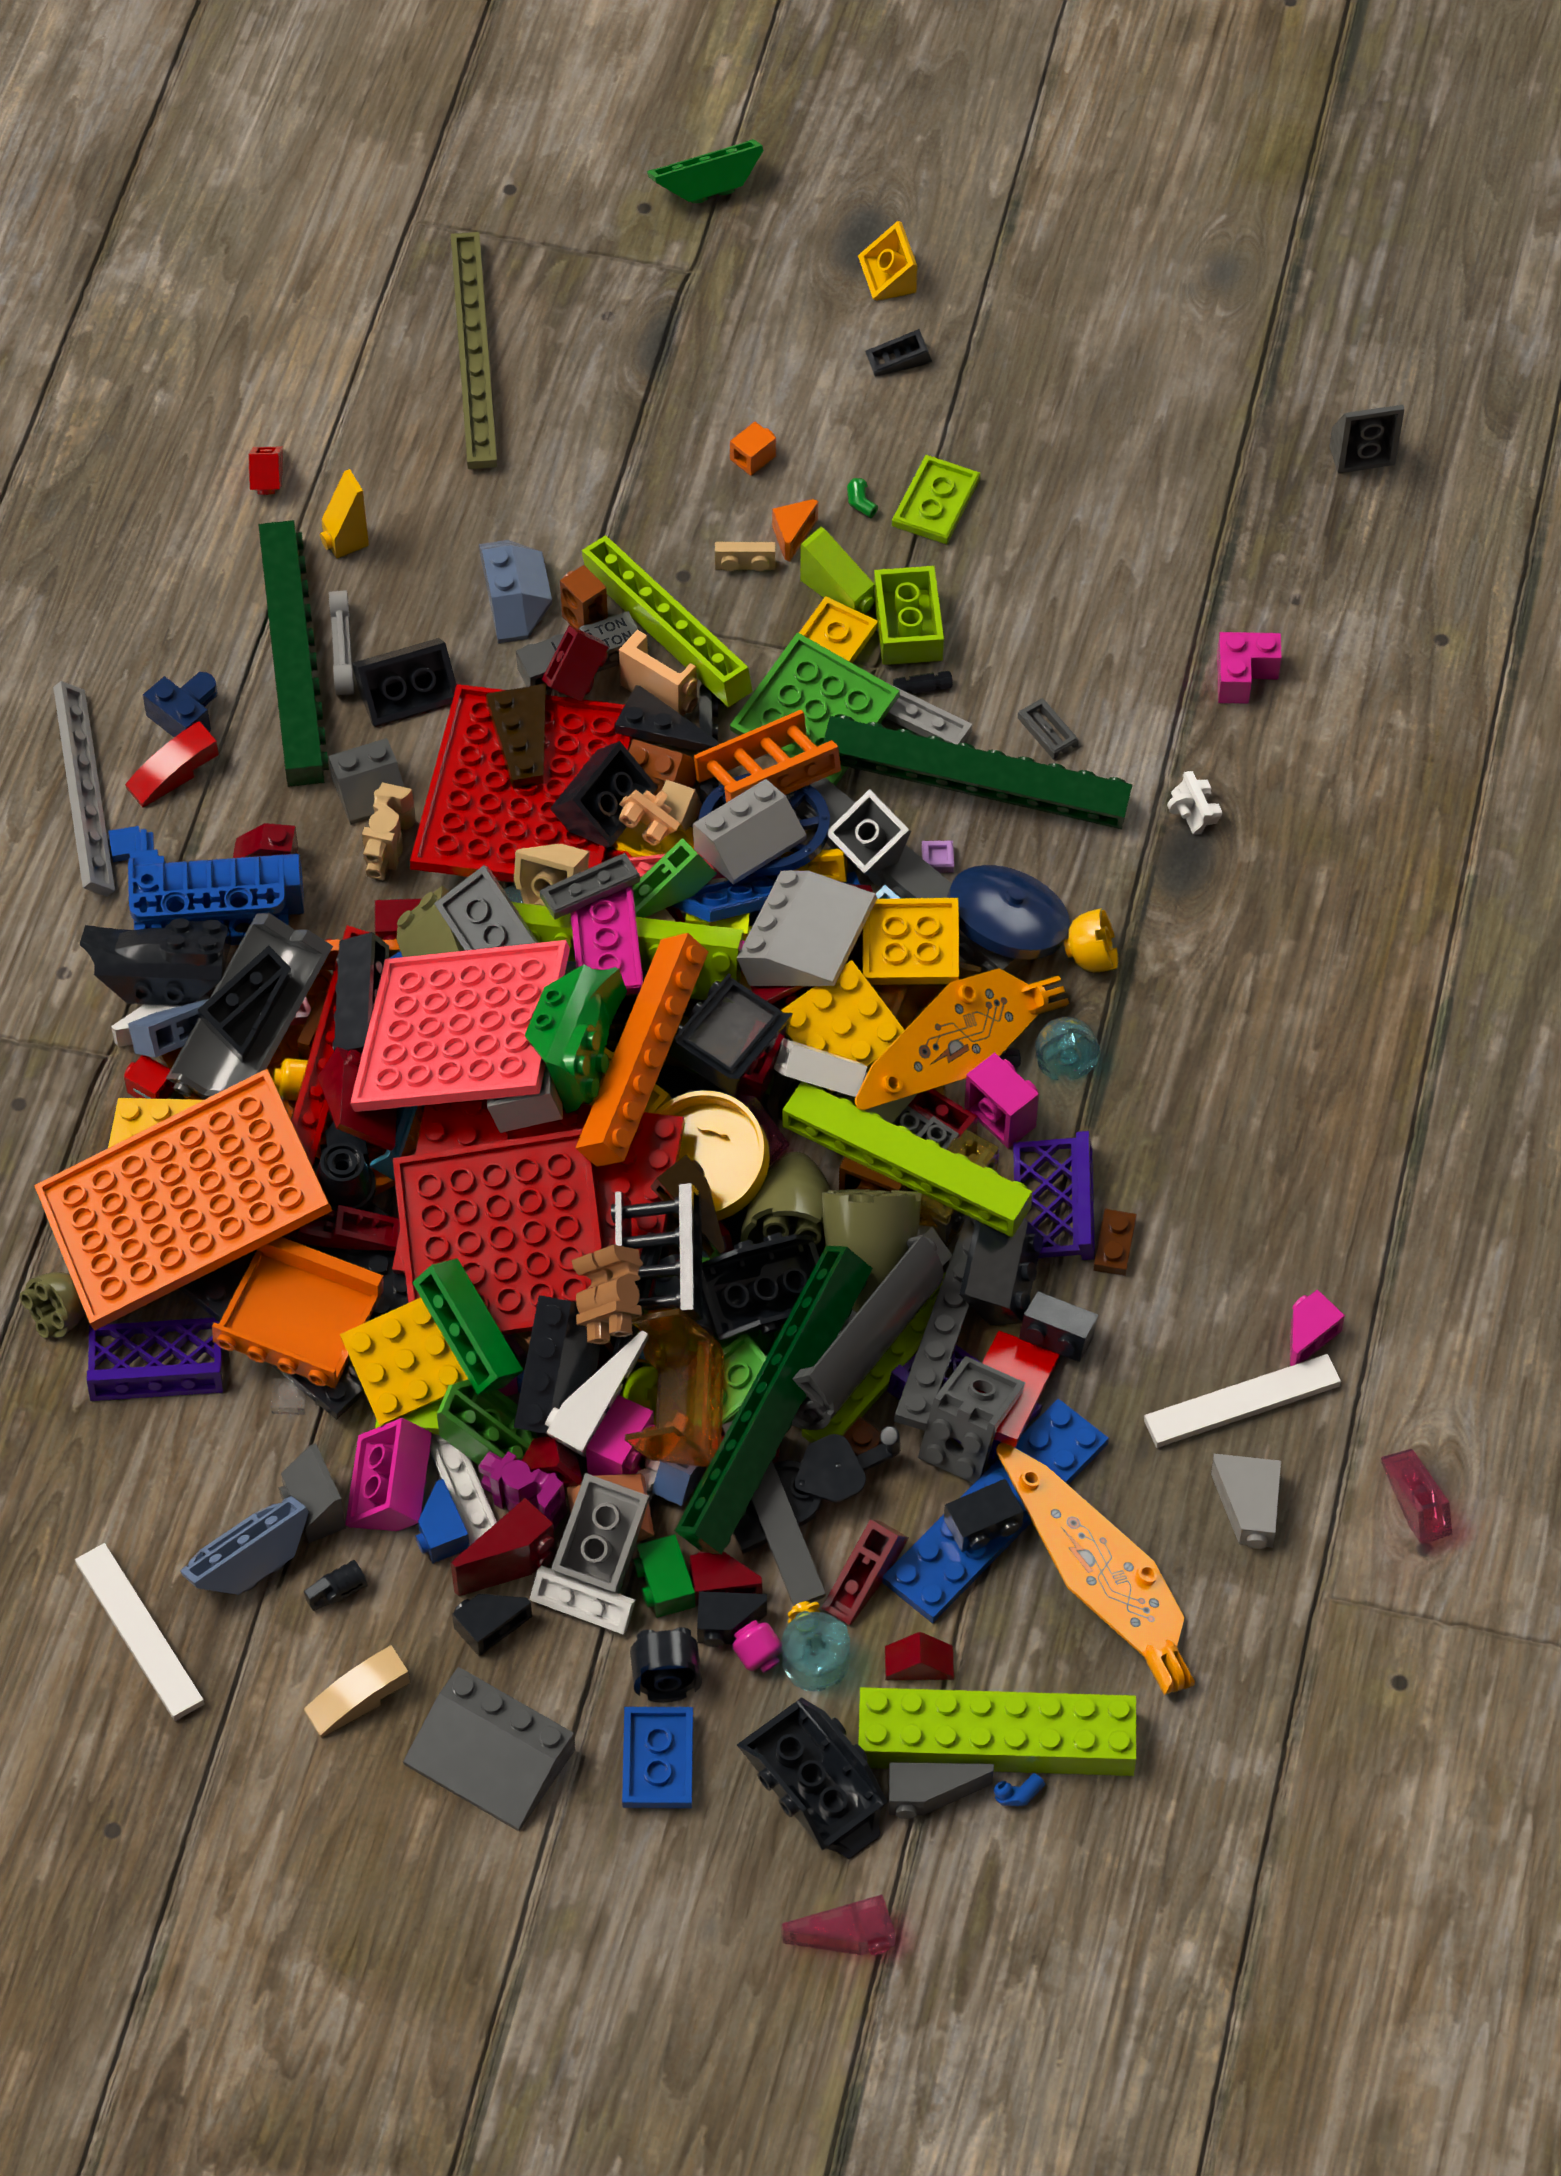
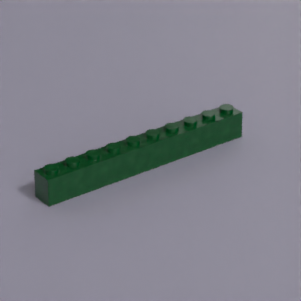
M294 520L258 524L287 786L325 783L323 771L329 770L327 752H321L320 746L326 745L324 727H318V720H323L322 703L315 702V696L321 695L319 677H312V671H318L316 652L310 653L309 651L310 646H315L313 628H307L306 622H312L310 604H304L303 599L309 598L307 579L301 580V574H306L307 572L305 556L298 555V550H304L302 532H296Z
M844 715L830 716L823 744L832 740L838 745L841 766L1113 828H1123L1132 784L1126 783L1121 778L1110 777L1107 779L1098 777L1093 772L1087 770L1076 772L1068 770L1060 764L1051 763L1046 765L1037 763L1029 757L1015 758L1006 756L998 750H979L968 743L953 744L945 742L944 739L937 736H918L906 729L891 730L879 723L869 722L865 724L856 722L853 718Z
M826 1245L674 1530L701 1552L722 1555L724 1549L729 1545L737 1524L745 1515L746 1507L754 1492L761 1485L764 1473L770 1462L775 1458L782 1439L791 1428L792 1420L807 1397V1394L793 1380L794 1376L800 1369L814 1367L836 1340L845 1320L852 1312L855 1301L867 1284V1279L873 1268L848 1247Z

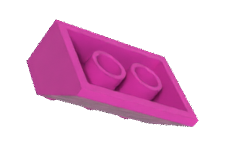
M399 1418L358 1435L346 1526L350 1528L399 1531L418 1523L422 1513L428 1458L431 1451L432 1433L404 1418Z

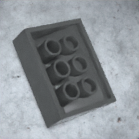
M458 1667L436 1698L403 1764L513 1829L520 1831L574 1753L575 1739L572 1731Z

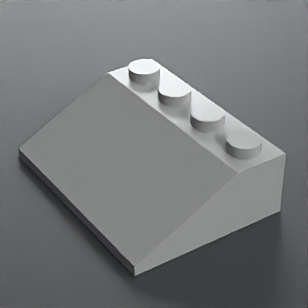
M781 871L737 956L749 986H835L877 900L876 894L811 871Z

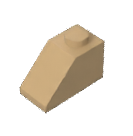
M666 780L662 790L668 796L664 803L672 809L669 815L680 823L677 829L686 832L699 816L702 803L695 789Z

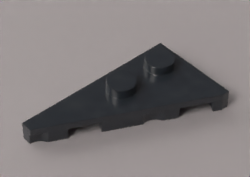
M638 685L635 686L615 723V732L617 734L703 752L719 745L718 741Z

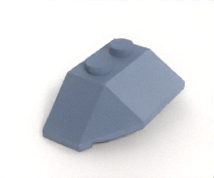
M510 540L478 544L498 643L528 639L534 627L540 622L552 604L542 551Z
M289 1496L282 1503L270 1505L252 1514L206 1545L194 1555L188 1565L183 1567L180 1572L184 1578L199 1589L236 1595L250 1590L258 1581L271 1572L281 1569L287 1561L295 1556L309 1512L303 1504L294 1497Z

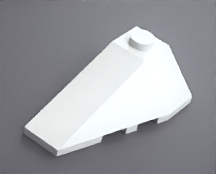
M641 1331L567 1398L562 1403L560 1409L556 1407L552 1409L545 1422V1425L549 1427L547 1430L548 1436L586 1458V1447L606 1416L605 1411L607 1407L610 1408L617 1395H620L623 1387L621 1382L624 1378H628L649 1339L648 1333Z

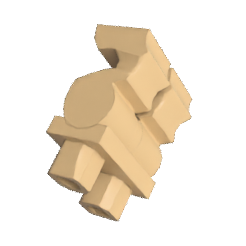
M382 782L379 789L374 791V814L369 819V827H364L362 832L363 855L366 864H368L366 875L379 880H385L388 869L396 871L399 864L398 858L403 850L401 829L407 830L416 822L412 789Z

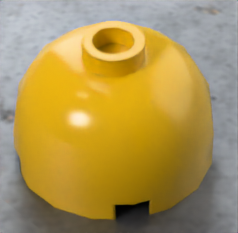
M1100 908L1083 913L1074 919L1069 927V938L1064 940V947L1068 958L1074 957L1079 967L1093 973L1104 972L1118 967L1117 948H1113L1112 938H1115L1106 911Z

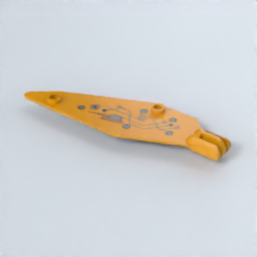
M998 968L949 983L871 1065L855 1097L856 1107L859 1110H866L966 1079L967 1073L993 1053L1000 1056L1039 1014L1069 1004L1068 998L1048 1004V999L1065 993L1064 986L1046 991L1044 987L1061 981V978L1055 976L1027 984Z
M1000 1443L996 1448V1453L1066 1587L1145 1657L1164 1695L1194 1686L1195 1680L1177 1648L1185 1617L1155 1561L1046 1465L1013 1446Z

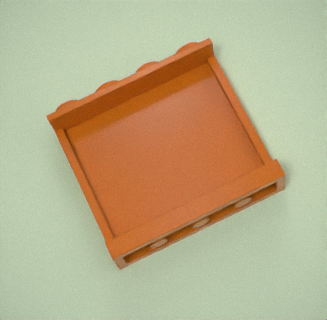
M280 1237L257 1249L220 1323L214 1322L212 1325L213 1342L224 1350H236L244 1353L255 1362L263 1363L265 1361L275 1365L284 1373L291 1375L296 1373L304 1376L315 1385H327L335 1388L350 1359L340 1334L369 1321L384 1291L383 1275Z

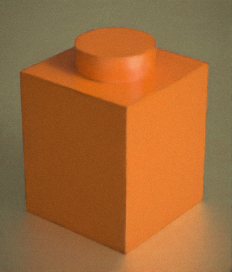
M756 421L730 441V460L750 476L776 457L775 435L771 430L763 428Z

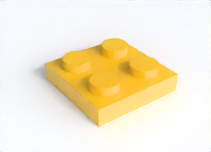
M825 596L799 633L853 663L877 630L878 621Z

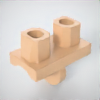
M635 790L628 797L625 796L619 804L623 807L619 821L630 828L635 827L639 821L646 824L648 827L642 837L652 846L660 843L666 836L676 831L680 825L677 820L669 815L672 809L664 803L668 795L663 790L656 796L648 790L644 794Z

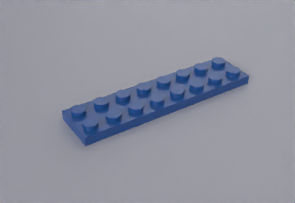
M1057 1399L1021 1435L1014 1448L1046 1465L1069 1485L1108 1445L1109 1438L1064 1402ZM1000 1459L961 1497L1006 1479L1024 1511L1022 1527L1010 1536L1003 1537L1001 1535L990 1540L987 1545L978 1550L969 1549L961 1552L944 1521L943 1514L882 1577L884 1585L932 1624L1032 1522Z

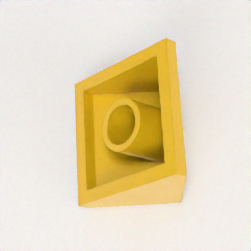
M897 221L858 255L872 298L876 301L916 293L917 263L903 224Z

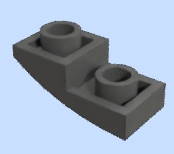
M909 1106L892 1123L896 1126L908 1128L914 1135L925 1140H933L946 1150L959 1137V1133L934 1116L928 1120Z

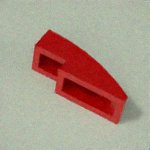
M200 721L196 722L152 755L126 782L127 790L142 808L194 778V769L218 756L217 741Z

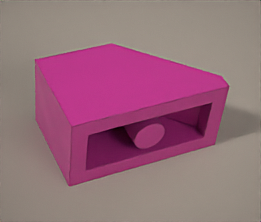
M1318 1289L1309 1296L1303 1295L1292 1307L1290 1366L1304 1362L1342 1331L1345 1315Z

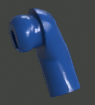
M1032 1773L1021 1786H1012L1010 1783H1006V1781H1001L994 1787L995 1799L1003 1806H1026L1045 1786V1782L1036 1773Z

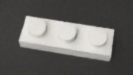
M541 1566L537 1570L529 1599L620 1634H624L627 1631L635 1604V1599L559 1573L545 1566Z

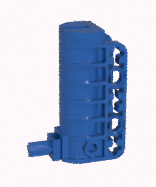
M141 829L140 833H135V851H129L130 858L128 860L129 909L131 917L134 919V930L165 928L172 920L178 918L187 919L188 921L218 920L224 925H229L231 945H240L246 932H236V926L241 923L251 925L256 914L270 913L288 926L289 915L304 914V891L300 854L165 863L164 856H159L158 849L154 850V833L147 832V829Z

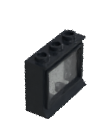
M728 973L722 982L718 980L714 982L707 993L708 998L703 1004L698 1002L693 1007L688 1016L689 1021L685 1025L679 1024L673 1039L670 1055L734 1097L738 1091L740 1080L745 1074L750 1076L754 1072L762 1053L768 1054L772 1050L779 1033L784 1036L788 1032L793 1013L782 1012L731 978V974Z

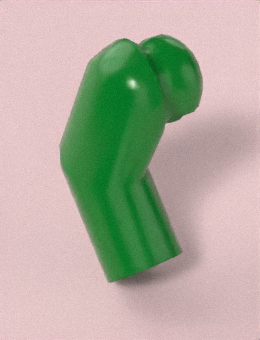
M853 478L847 485L848 503L865 516L873 518L878 511V505L866 498L865 488L868 487L867 482L862 478Z

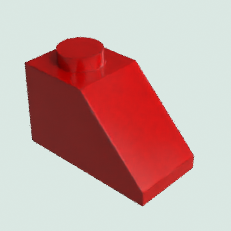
M283 446L253 447L248 454L250 490H257L259 495L275 494V489L282 487Z

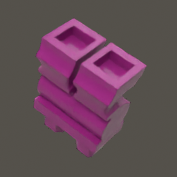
M489 1451L479 1464V1472L484 1474L481 1486L492 1493L495 1506L503 1509L506 1505L510 1511L526 1498L553 1523L555 1531L567 1514L564 1484L557 1478L556 1473L548 1474L540 1469L530 1472L529 1466L525 1462L517 1460V1456L509 1451L503 1458Z

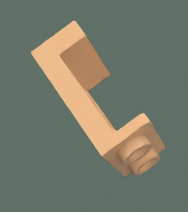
M637 630L619 649L620 685L630 692H633L636 685L641 686L682 716L692 712L698 702L696 666L690 663L682 673H677L649 656L647 635Z

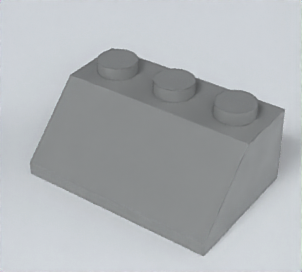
M764 779L693 823L694 850L732 884L739 882L807 839V835L787 797L767 779Z

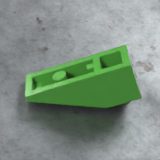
M682 838L640 878L639 883L632 886L636 917L645 918L694 896L717 873Z

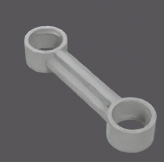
M347 590L330 591L329 605L336 696L354 694L348 593Z

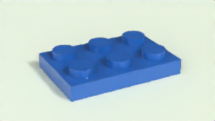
M624 1707L622 1807L692 1808L693 1707Z

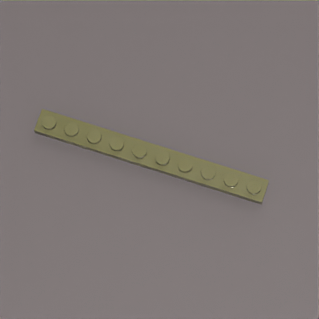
M479 232L451 234L467 466L468 469L497 467L480 234Z

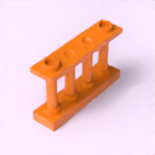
M798 710L694 755L697 780L701 783L715 777L724 786L726 803L764 779H767L786 795L841 771L838 745L831 740L816 746L807 737L805 716L802 710ZM796 742L805 752L790 758L781 748ZM769 754L778 764L763 770L754 759ZM742 765L751 775L736 781L727 771Z

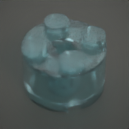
M803 1611L798 1613L784 1630L782 1636V1666L789 1676V1680L795 1686L803 1690L819 1692L826 1690V1687L835 1683L838 1684L847 1674L850 1663V1637L847 1626L834 1616L823 1612Z

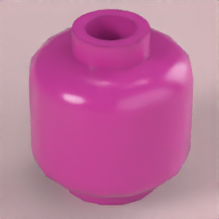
M754 1620L734 1634L736 1640L733 1643V1650L748 1671H755L760 1668L765 1673L780 1662L777 1656L782 1652L783 1644L768 1623L763 1622L759 1624L757 1620Z

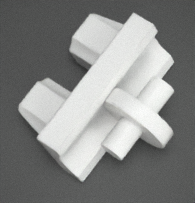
M1193 771L1184 772L1183 781L1171 792L1173 798L1170 799L1167 806L1170 813L1181 814L1182 818H1186L1193 835L1201 834L1206 825L1217 824L1222 816V810L1219 804H1208L1206 801L1211 795V786L1208 780H1197Z

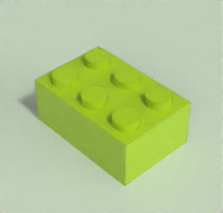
M935 566L874 570V598L882 665L943 661L944 635Z

